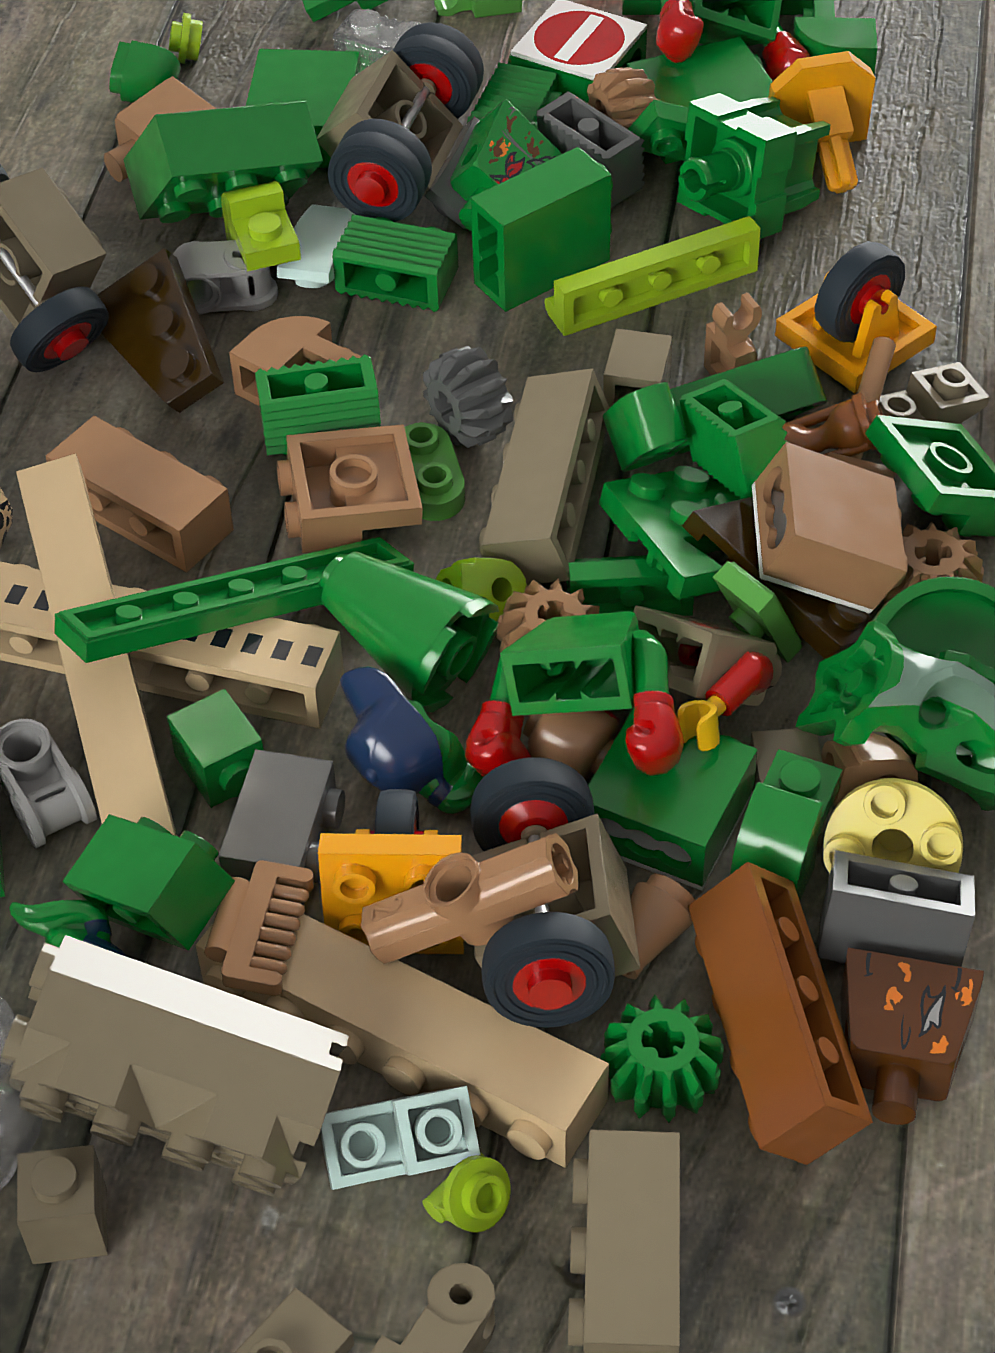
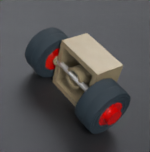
M428 22L415 25L400 37L392 51L351 78L317 136V141L331 157L328 167V179L331 189L337 199L352 213L370 218L384 217L397 222L409 216L418 206L423 194L430 189L463 128L458 118L469 109L483 81L484 65L481 55L473 42L462 32L441 23Z

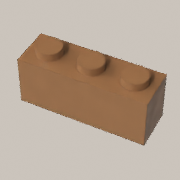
M92 416L45 456L46 461L49 462L76 454L81 464L95 521L185 572L194 567L234 530L228 489L220 481L212 476L200 474L180 463L172 454L166 451H158L136 439L128 430L122 427L116 428L96 416Z

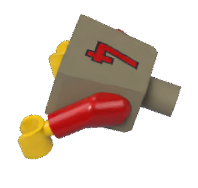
M635 606L633 613L636 614L639 630L649 632L665 648L668 660L669 687L695 698L707 700L690 701L682 704L678 709L677 719L681 727L684 743L690 738L697 736V744L700 751H709L715 748L720 743L718 717L720 715L730 716L741 704L759 706L764 700L766 689L773 687L779 681L782 664L779 656L776 654L775 643L725 625Z

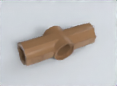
M557 833L479 863L467 853L450 854L431 868L424 880V884L363 907L361 928L366 934L371 953L383 964L461 936L470 945H487L495 932L511 922L514 915L578 891V870L572 861L568 845Z

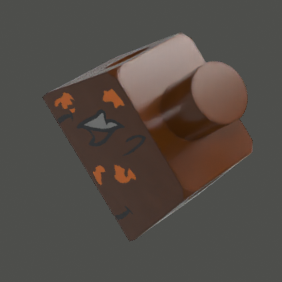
M848 947L840 993L842 1030L861 1087L874 1090L871 1111L877 1119L894 1125L908 1124L916 1118L918 1098L937 1102L947 1099L974 1019L984 971Z

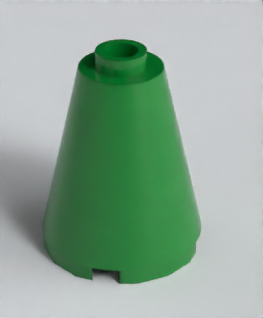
M352 552L344 558L342 556L334 558L325 568L320 578L319 585L323 589L321 595L322 604L410 700L420 703L426 712H435L454 698L445 690L457 677L466 683L471 679L486 656L497 632L498 622L489 617V614L499 612L498 605L486 597L359 552Z

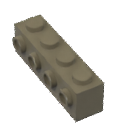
M593 368L527 377L521 402L515 405L514 428L510 442L504 445V464L499 482L492 488V508L487 526L481 529L479 546L482 558H498L513 562L521 569L527 584H530L533 579L538 583L555 582L558 578L560 581H568V562H575L606 433V426L602 415L609 409Z

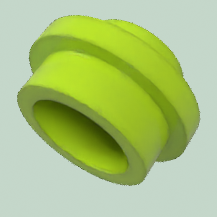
M184 12L182 22L172 21L168 47L169 51L177 52V59L182 64H185L186 59L198 60L203 21L191 19V14Z

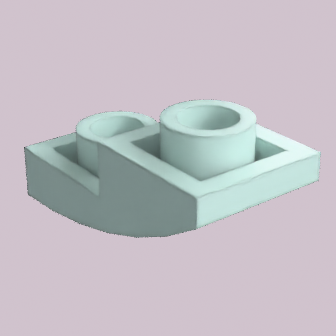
M312 204L294 227L300 244L301 260L277 265V278L295 280L296 285L304 288H320L329 284L335 278L332 258L333 250L337 247V241L340 242L341 235L344 234L348 221H351L352 214H356L347 208Z
M467 1086L328 1112L320 1130L332 1190L404 1174L410 1176L456 1166L467 1157L481 1155Z

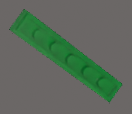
M376 537L59 611V613H55L54 634L85 663L323 605L321 602L323 589L319 585L320 578L328 564L338 556L344 558L352 552H359L413 572L414 563L381 537Z

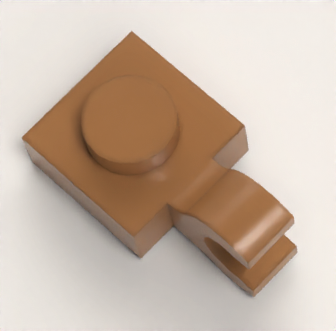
M748 292L742 294L741 306L735 314H732L722 302L717 303L712 313L713 322L706 324L704 367L711 376L758 361L756 349L748 335L759 324L762 310Z

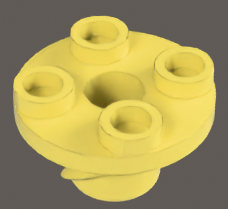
M900 778L878 779L858 786L837 804L825 830L823 861L829 874L835 850L959 873L963 856V836L953 810L936 792L911 780Z

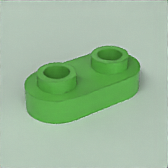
M424 422L404 427L423 507L422 519L441 521L455 516L465 504V482L448 433L435 424Z

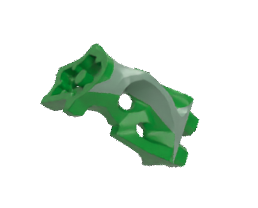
M876 620L868 622L858 640L851 647L819 662L815 675V692L807 708L798 716L796 728L817 736L834 734L833 741L843 746L865 744L872 732L889 733L897 736L907 744L910 750L917 753L916 770L966 792L979 804L981 810H995V669L977 661L969 654L945 650L940 652L939 658H934L914 651L898 643L896 636L890 629ZM929 698L941 700L946 708L944 720L939 724H930L922 717V705ZM958 745L971 751L972 765L970 767L963 765L957 758L956 747Z

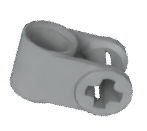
M236 240L187 242L179 246L173 253L178 259L198 315L235 310L258 311L271 306L277 300L278 287L276 281L271 277L270 267L247 271ZM254 284L255 295L250 294L249 285Z
M17 719L0 727L1 784L4 793L14 808L22 829L35 849L46 844V836L82 820L85 824H89L97 820L95 807L82 779L76 770L69 766L48 729L42 723L32 719Z

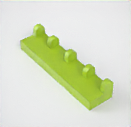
M748 216L554 280V295L545 298L544 301L547 314L563 336H567L758 271L761 228Z

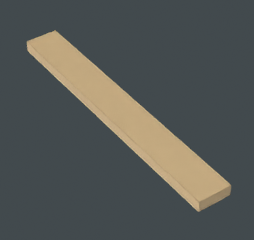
M76 454L16 471L53 626L55 627V613H59V611L115 599L81 464ZM56 635L101 823L103 824L109 814L135 823L141 817H146L163 826L172 835L177 836L130 653L85 663Z

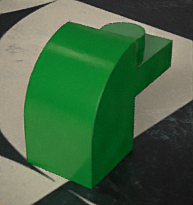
M812 0V8H803L802 17H795L793 37L805 47L811 57L849 51L869 66L873 74H875L878 49L875 18L835 17L834 0Z
M778 749L764 782H757L749 801L737 838L730 874L745 863L750 862L793 881L800 901L815 867L818 837L840 788L843 769Z

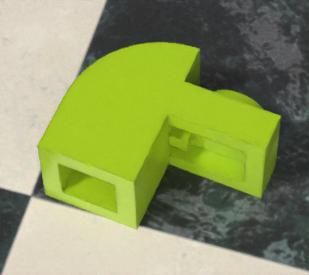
M277 181L222 193L221 201L226 240H236L247 271L301 260L299 240L285 210L283 190Z

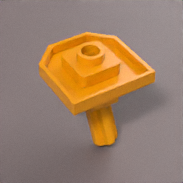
M849 51L799 58L770 83L769 97L781 100L780 109L784 115L802 124L819 121L831 124L829 135L818 139L816 152L819 153L827 189L836 194L845 193L847 190L857 186L858 178L849 142L867 140L876 79L871 68Z

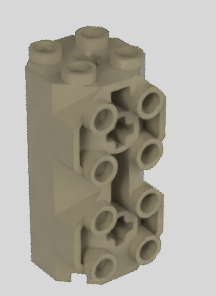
M66 935L60 947L44 943L29 982L31 990L28 999L37 1001L31 1018L20 1014L16 1015L1 1054V1058H3L1 1069L12 1072L10 1087L20 1091L19 1098L21 1101L18 1106L20 1109L55 1122H61L65 1112L93 1121L90 1133L129 1147L133 1146L138 1133L153 1136L165 1142L161 1154L162 1158L197 1171H203L205 1164L209 1162L235 1170L231 1181L258 1193L274 1195L276 1188H282L283 1183L294 1185L300 1180L307 1163L297 1159H300L304 1145L314 1146L318 1138L343 1063V1059L338 1058V1056L346 1048L349 1035Z

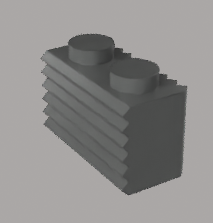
M570 92L565 93L537 111L538 130L562 154L579 147L597 163L603 164L611 173L613 181L611 208L642 189L645 181L642 180L645 175L642 172L645 167L642 161L645 157L641 155L645 149L642 147L644 139Z

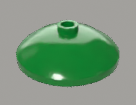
M963 577L927 579L907 587L895 595L881 608L873 621L876 620L886 625L896 636L898 643L914 651L934 658H939L940 652L945 650L969 654L977 661L995 669V588L988 584ZM936 698L927 699L921 709L923 719L930 724H939L944 720L946 708L942 701ZM884 733L888 738L899 744L909 756L916 759L917 753L910 750L903 740L892 734ZM958 745L956 747L957 758L963 765L970 767L972 765L971 751Z

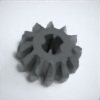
M466 346L459 350L454 348L440 354V358L431 361L429 369L423 372V382L427 387L423 391V396L429 402L431 408L429 415L435 417L438 426L448 433L451 442L455 446L464 445L469 448L476 444L480 446L496 439V435L506 431V425L513 421V412L509 406L513 403V397L509 394L505 385L507 378H503L498 371V362L495 359H488L486 352L481 347L470 348Z

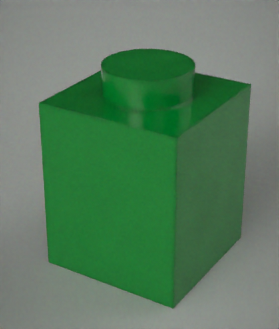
M224 688L167 716L175 757L211 808L232 797H239L255 749L264 750L261 737Z

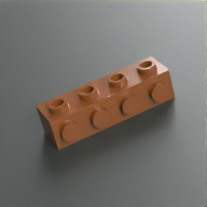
M747 862L688 906L696 932L695 945L699 954L704 959L713 990L712 1003L722 1020L731 1051L729 1057L730 1064L740 1081L749 1112V1129L754 1139L758 1142L759 1149L808 1165L873 1123L794 882Z

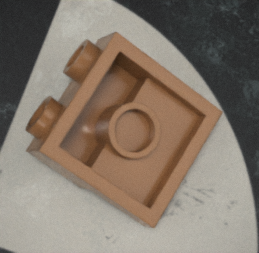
M404 424L286 435L287 460L277 461L280 496L292 495L293 502H284L286 532L288 538L300 537L302 553H311L362 541V530L422 525L423 507Z

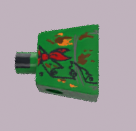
M507 99L476 123L450 178L452 188L466 201L459 212V219L470 231H472V196L562 154Z

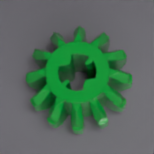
M655 994L649 1002L648 1011L646 1012L627 1003L625 1010L621 1014V1023H609L604 1033L605 1050L601 1054V1060L609 1063L608 1080H611L610 1092L614 1097L615 1103L634 1099V1112H636L639 1119L652 1107L660 1108L661 1114L668 1123L676 1116L677 1105H681L697 1114L699 1108L703 1106L704 1094H715V1090L720 1085L721 1070L719 1065L723 1062L724 1054L721 1038L712 1036L713 1024L710 1021L709 1014L689 1018L690 1007L685 998L673 1009L663 1008V1004Z

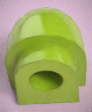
M474 557L458 560L450 567L441 569L436 577L438 581L486 597L498 605L499 612L489 614V617L495 621H498L499 616L503 615L506 601L512 596L513 592L524 593L527 586L526 578L519 567L511 561L498 558Z

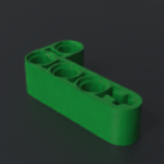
M808 347L792 349L671 389L667 382H662L623 396L602 415L621 470L623 472L634 470L689 452L688 436L679 399L682 395L722 379L732 382L783 420L804 414L827 403L828 400Z

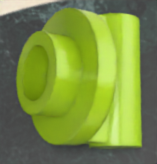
M480 1153L481 1155H474L463 1159L452 1169L449 1176L422 1201L425 1210L437 1222L444 1223L449 1221L456 1227L469 1232H482L491 1228L501 1219L510 1200V1179L502 1164L495 1159L484 1156L482 1153Z

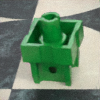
M718 93L689 102L684 139L687 141L685 162L679 169L677 202L703 216L710 215L723 222V224L750 216L761 228L760 239L781 232L784 214L802 209L819 199L820 189L815 187L812 180L818 139L829 135L831 124L824 121L802 124L784 115L780 109L781 100L775 97L750 99L739 103Z

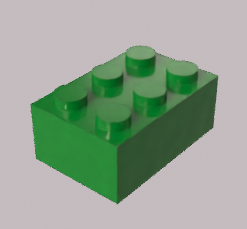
M306 101L155 114L123 159L139 219L159 218L162 223L178 222L188 218L191 214L209 212V215L214 218L223 217L221 201L223 192L274 181L280 184L284 194L285 206H287L289 199L300 187L308 182L307 179L323 162Z

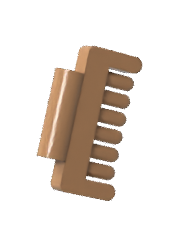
M260 860L254 866L250 882L244 878L232 877L235 882L218 907L204 954L212 961L223 963L221 974L222 983L225 987L278 996L283 991L281 975L287 971V965L278 960L286 961L291 957L292 952L286 946L293 945L296 941V936L289 931H297L300 928V921L295 917H300L305 912V908L301 903L308 900V892L314 888L313 872L307 868Z

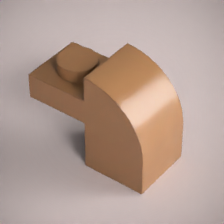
M290 316L267 322L252 331L229 352L235 394L258 406L259 400L255 373L259 369L268 371L273 367L279 370L283 365L291 368L294 364L302 367L306 362L314 365L317 361L326 363L329 359L337 362L341 357L349 360L352 356L362 357L346 347L332 343L330 322L309 316Z

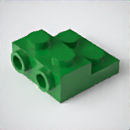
M876 415L865 435L881 453V462L888 469L897 473L912 492L911 498L914 503L930 514H942L941 519L949 529L957 527L958 534L961 536L995 537V463L963 425Z

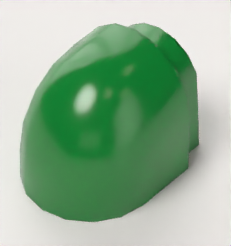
M133 40L131 43L119 41L110 73V92L120 94L121 100L124 102L133 103L172 76L178 79L181 70L180 62L166 48Z

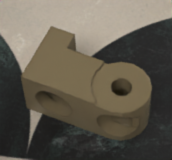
M468 1263L451 1264L440 1269L432 1277L428 1286L427 1307L424 1308L401 1345L381 1335L370 1353H483L495 1329V1291L489 1275L479 1267Z

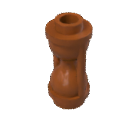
M860 392L852 395V399L785 423L782 428L788 433L784 439L791 444L817 453H821L826 449H836L831 452L852 457L868 450L873 452L877 448L868 439L865 432L876 415H883L877 399L867 403L865 397ZM826 421V422H825L823 425H821L820 427H817V428H808V427H810V426H813V425H816V424H818V423H821V422Z

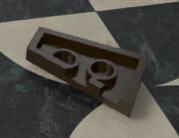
M163 248L97 294L109 313V320L101 333L168 406L180 413L224 383L178 259L167 249Z
M753 496L694 510L682 525L697 541L706 535L729 556L726 562H735L776 595L795 632L824 659L855 644L868 622L872 621L866 612L760 578Z

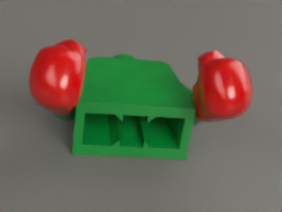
M660 0L661 12L656 44L664 55L674 63L683 62L690 58L698 43L706 45L739 36L747 46L763 45L762 57L767 66L765 71L772 81L797 59L811 57L805 47L793 35L785 32L778 22L782 0Z
M630 611L562 616L547 619L500 653L501 656L490 700L482 703L480 714L466 740L465 751L467 762L484 777L496 767L507 762L532 758L531 753L520 740L521 728L524 722L523 715L632 709L634 707V724L626 731L627 751L639 771L650 776L666 774L679 763L684 747V738L679 721L674 713V699L669 695L668 660L665 648L649 632L639 630L636 614Z

